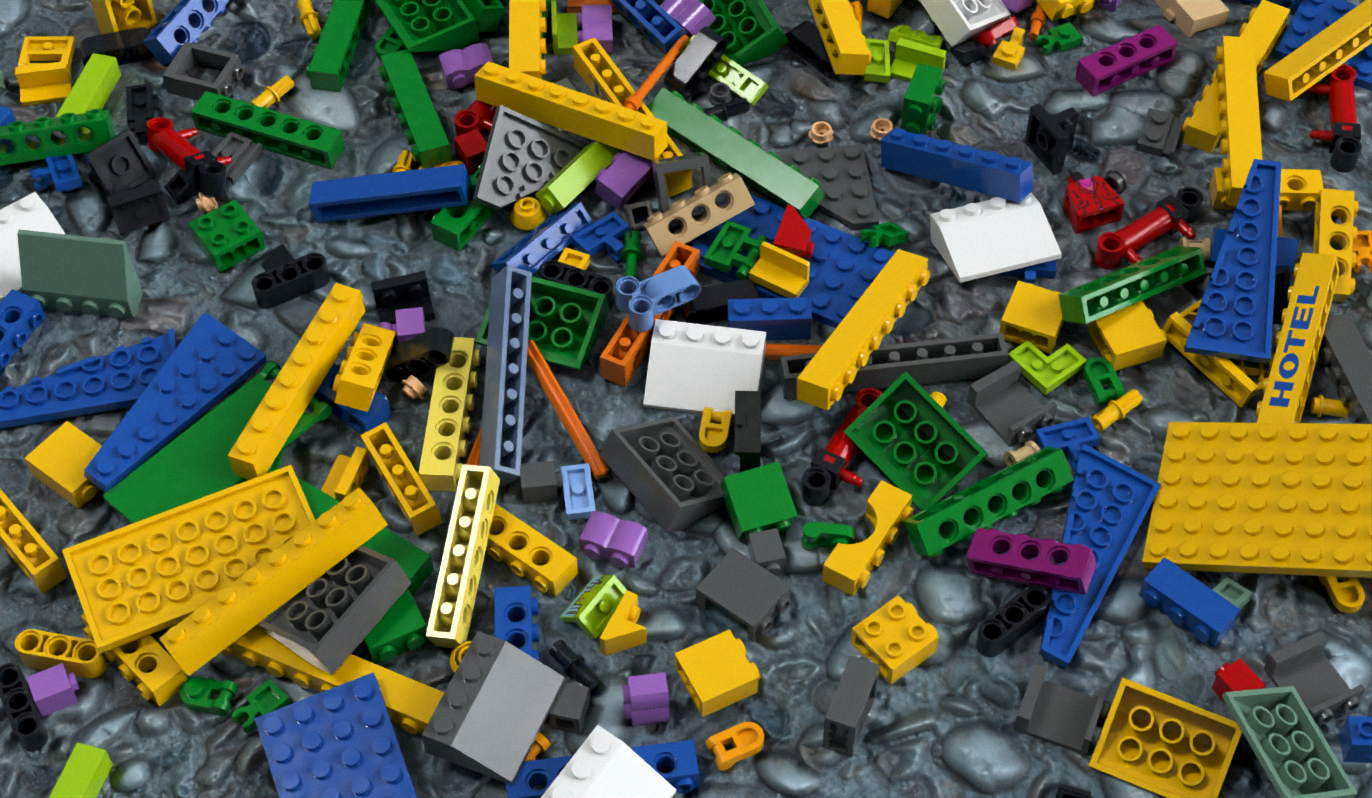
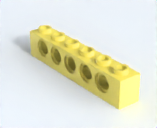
M454 337L449 362L436 368L419 468V477L428 491L456 492L457 482L459 481L463 464L461 463V457H466L467 440H464L465 434L470 433L471 427L468 411H473L474 394H471L472 388H477L478 374L475 371V366H480L481 350L476 349L475 338Z
M462 464L426 637L437 647L456 648L461 643L467 642L500 478L488 466Z

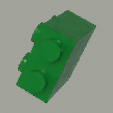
M921 63L917 64L903 99L901 129L927 135L928 130L933 131L936 122V116L934 115L935 113H940L943 105V98H940L945 87V80H942L943 69Z
M236 199L189 223L193 240L219 273L266 249L261 230Z
M779 461L725 476L720 483V488L738 539L747 537L748 540V534L775 528L778 529V532L785 531L792 527L791 524L794 523L798 516Z
M408 588L362 640L374 664L387 662L409 649H417L430 641L426 637L427 625Z

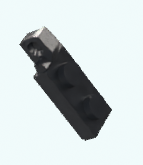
M152 83L127 86L128 126L131 132L135 131L138 143L148 142L147 121L154 118Z

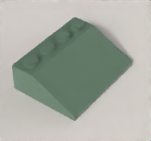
M18 230L22 290L25 295L38 299L42 309L81 312L90 315H108L116 318H134L143 292L125 241Z
M1294 686L1225 692L1222 695L1280 798H1354L1358 794Z

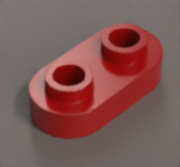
M1010 16L984 29L973 37L976 42L988 48L997 43L996 38L1012 35L1014 29L1019 24L1015 16Z

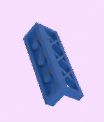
M581 202L569 203L564 209L549 216L541 225L533 229L491 263V266L495 271H499L509 265L532 272L533 275L544 262L554 258L572 243L571 236L594 222Z

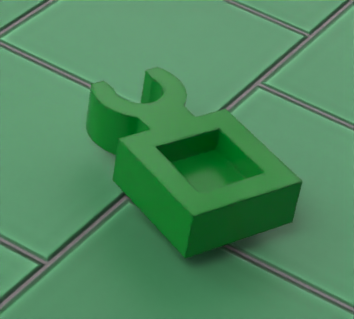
M1068 22L1049 29L1048 35L1036 37L1035 46L1044 45L1042 54L1048 55L1055 48L1059 52H1063L1081 45L1083 37Z
M890 221L873 225L871 229L862 230L860 241H870V248H876L879 244L885 247H894L897 244L906 243L909 233Z
M269 678L245 697L248 706L237 708L232 713V718L235 723L239 722L242 718H248L242 724V728L245 733H249L256 727V717L291 704L289 697Z

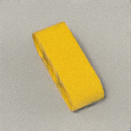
M35 629L24 630L15 638V648L23 663L30 668L46 670L63 663L68 674L74 672L75 676L84 678L99 677L107 668L104 654H99L95 641L91 639Z

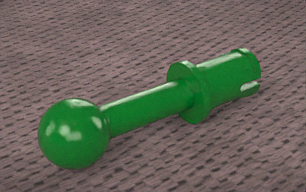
M628 231L624 235L625 245L624 250L621 252V258L626 262L625 276L636 278L637 262L641 261L643 256L640 250L642 235L638 231H632V237L630 238V231Z

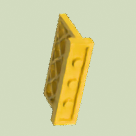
M1202 299L1181 313L1175 312L1170 315L1163 327L1167 340L1240 408L1248 404L1254 395L1263 390L1264 378H1269L1270 375L1269 370H1263V363L1256 362L1257 368L1244 366V360L1237 359L1238 365H1235L1228 358L1184 352V347L1192 325L1186 319L1195 320ZM1247 375L1258 376V384L1256 385Z

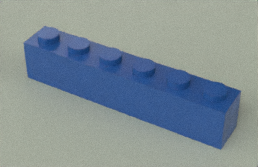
M900 128L892 129L880 140L883 168L1019 203L1033 191V162L1022 160L1019 157L1004 156L994 151H984L970 145L964 146L952 143L949 140L935 139L925 134H915Z
M465 164L313 182L308 205L317 223L469 205L472 182Z

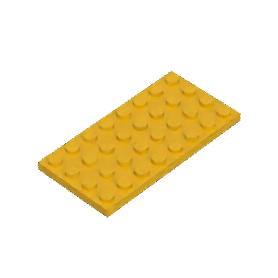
M288 465L65 548L62 552L99 654L180 623L192 614L196 608L204 605L223 588L241 577L248 569L253 568L269 556L272 551L293 538L297 532L314 522L315 518L292 465Z

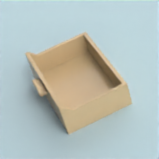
M1154 0L1163 10V15L1168 21H1173L1188 38L1195 32L1225 24L1230 11L1221 0Z

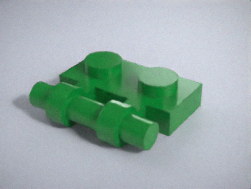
M727 220L706 252L704 264L727 273L732 266L738 267L736 277L743 280L754 267L757 258L760 257V245L763 241L768 242V238L764 235H759L757 239L750 238L751 228ZM743 249L749 251L747 256L740 254Z

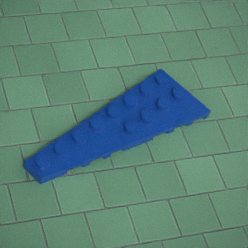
M174 328L167 329V334L150 339V336L142 338V343L124 348V345L117 347L115 351L106 356H92L56 369V374L40 379L39 376L31 378V383L14 389L12 386L3 388L4 391L0 393V429L132 407L176 350L177 339Z
M1086 444L1083 445L1079 452L1061 543L1071 545L1082 544L1092 548L1096 568L1086 595L1051 589L1039 649V655L1065 669L1076 652L1161 486L1160 483Z

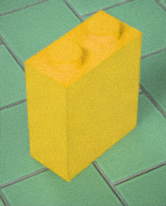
M68 421L24 458L33 476L78 509L93 499L100 490L99 487L84 477V469L102 445Z

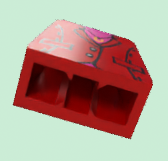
M1074 172L1068 177L1067 182L1069 184L1065 188L1063 203L1075 234L1121 220L1125 203L1101 176L1084 179L1080 172Z

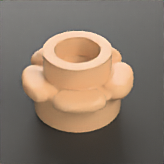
M885 118L876 119L871 126L870 136L880 142L884 136L894 129L892 122Z
M819 121L812 125L808 136L810 139H813L815 144L824 145L833 140V130L829 123Z
M201 192L198 193L199 198L196 199V204L202 214L205 212L209 213L218 208L215 197L205 196Z
M410 375L406 380H402L404 387L401 390L410 399L415 400L418 397L422 400L424 398L422 395L427 391V388L417 378Z

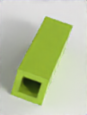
M94 53L91 55L58 111L56 118L65 113H75V115L84 114L91 109L102 110L121 77L116 57ZM86 127L79 128L85 134H88L90 131Z
M591 141L535 194L542 207L551 215L564 209L596 178L603 168L606 169L611 164L618 150L601 142Z
M77 742L49 798H97L113 766L107 751Z

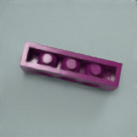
M1159 24L1078 60L1075 79L1094 97L1174 61L1178 42Z
M977 528L966 556L972 574L1030 585H1040L1046 588L1083 595L1087 594L1096 568L1093 550L1085 545L1059 543L1053 539L1031 538L1025 534L1014 535L1003 533L997 529L986 530Z

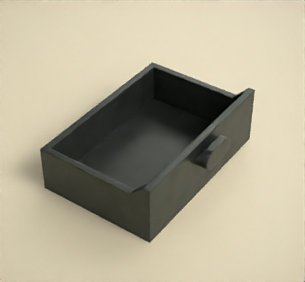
M735 391L734 454L740 457V472L760 467L761 391Z

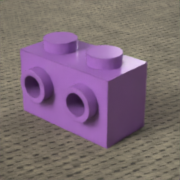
M619 151L612 159V165L607 170L603 168L595 178L597 183L594 193L618 211L651 177L653 170L652 162L648 159L627 151L623 153Z

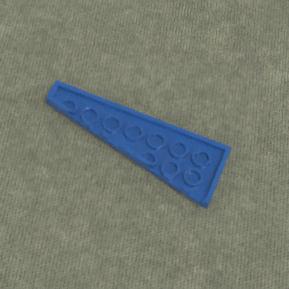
M1253 160L1186 341L1184 352L1266 364L1270 361L1282 162Z
M205 312L84 469V477L106 493L265 364L267 355Z

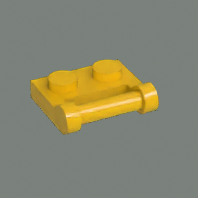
M74 36L25 37L18 67L45 64L30 63V61H66L71 74V64L76 47Z

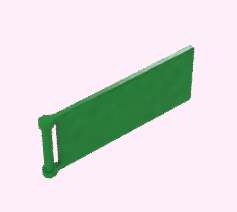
M275 361L267 363L257 376L103 495L104 500L133 524L242 483L245 479L234 475L227 455L271 387L267 380L276 379L281 371V366ZM313 396L308 405L313 412L310 415L305 412L302 414L280 451L315 423L325 420L330 416L332 407L325 401L321 402Z

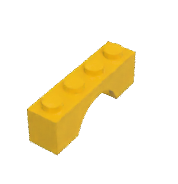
M881 480L867 500L866 518L872 524L874 532L869 538L856 544L838 543L823 564L822 581L851 596L855 595L859 587L863 589L870 579V571L873 566L878 567L881 564L887 545L895 543L900 532L899 527L904 523L903 521L912 516L914 511L911 507L912 495Z

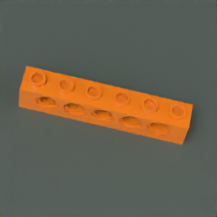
M675 241L653 276L683 265L696 278L700 271V250ZM677 307L654 316L652 328L645 332H637L630 327L628 313L600 356L601 377L626 387L651 348L655 320H669Z

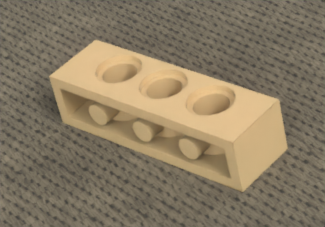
M731 172L726 173L717 179L718 183L711 187H708V185L703 186L694 192L695 196L686 201L683 198L670 205L671 209L663 214L660 211L647 218L648 222L643 224L657 252L664 256L675 241L685 244L755 205L740 175L737 173L732 175ZM720 193H726V202L720 206L716 205V196ZM697 206H703V215L696 219L692 218V210ZM679 219V229L669 231L668 225L670 221Z

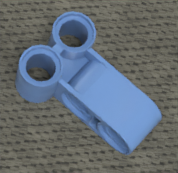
M683 265L640 282L635 277L625 276L616 282V306L620 311L629 313V325L633 330L645 332L652 328L654 316L695 299L701 291V286L689 269Z

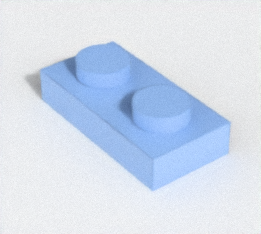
M590 464L561 466L567 521L590 518L592 511H596Z

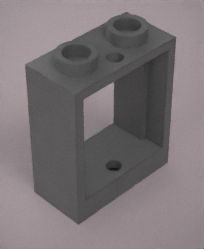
M185 41L162 76L167 93L199 101L205 91L230 97L233 88L243 77L244 68L238 54ZM197 64L222 70L214 83L189 77Z
M704 152L652 160L658 208L662 214L669 210L664 173L701 167L703 186H712L709 157ZM704 211L692 213V218L701 217ZM673 219L670 221L668 229H679L680 220Z
M850 655L825 716L823 748L852 758L877 695L880 665L872 660Z

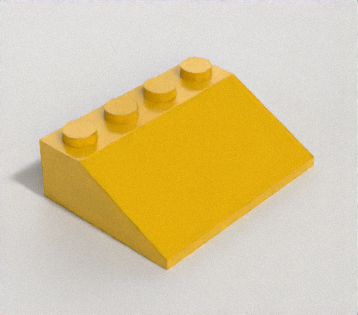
M1122 677L1089 766L1167 798H1217L1242 730L1238 723Z

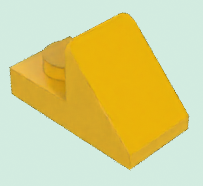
M626 591L600 636L601 654L610 655L643 645L647 642L646 628L636 624L641 613V608L638 607L637 594Z

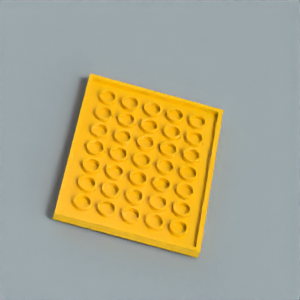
M1169 422L1157 481L1161 486L1154 498L1142 559L1144 569H1154L1165 557L1181 569L1187 571L1372 578V424Z

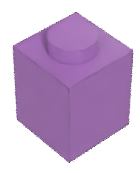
M63 663L26 677L34 702L42 717L78 703L75 691L80 689L74 672L68 674Z

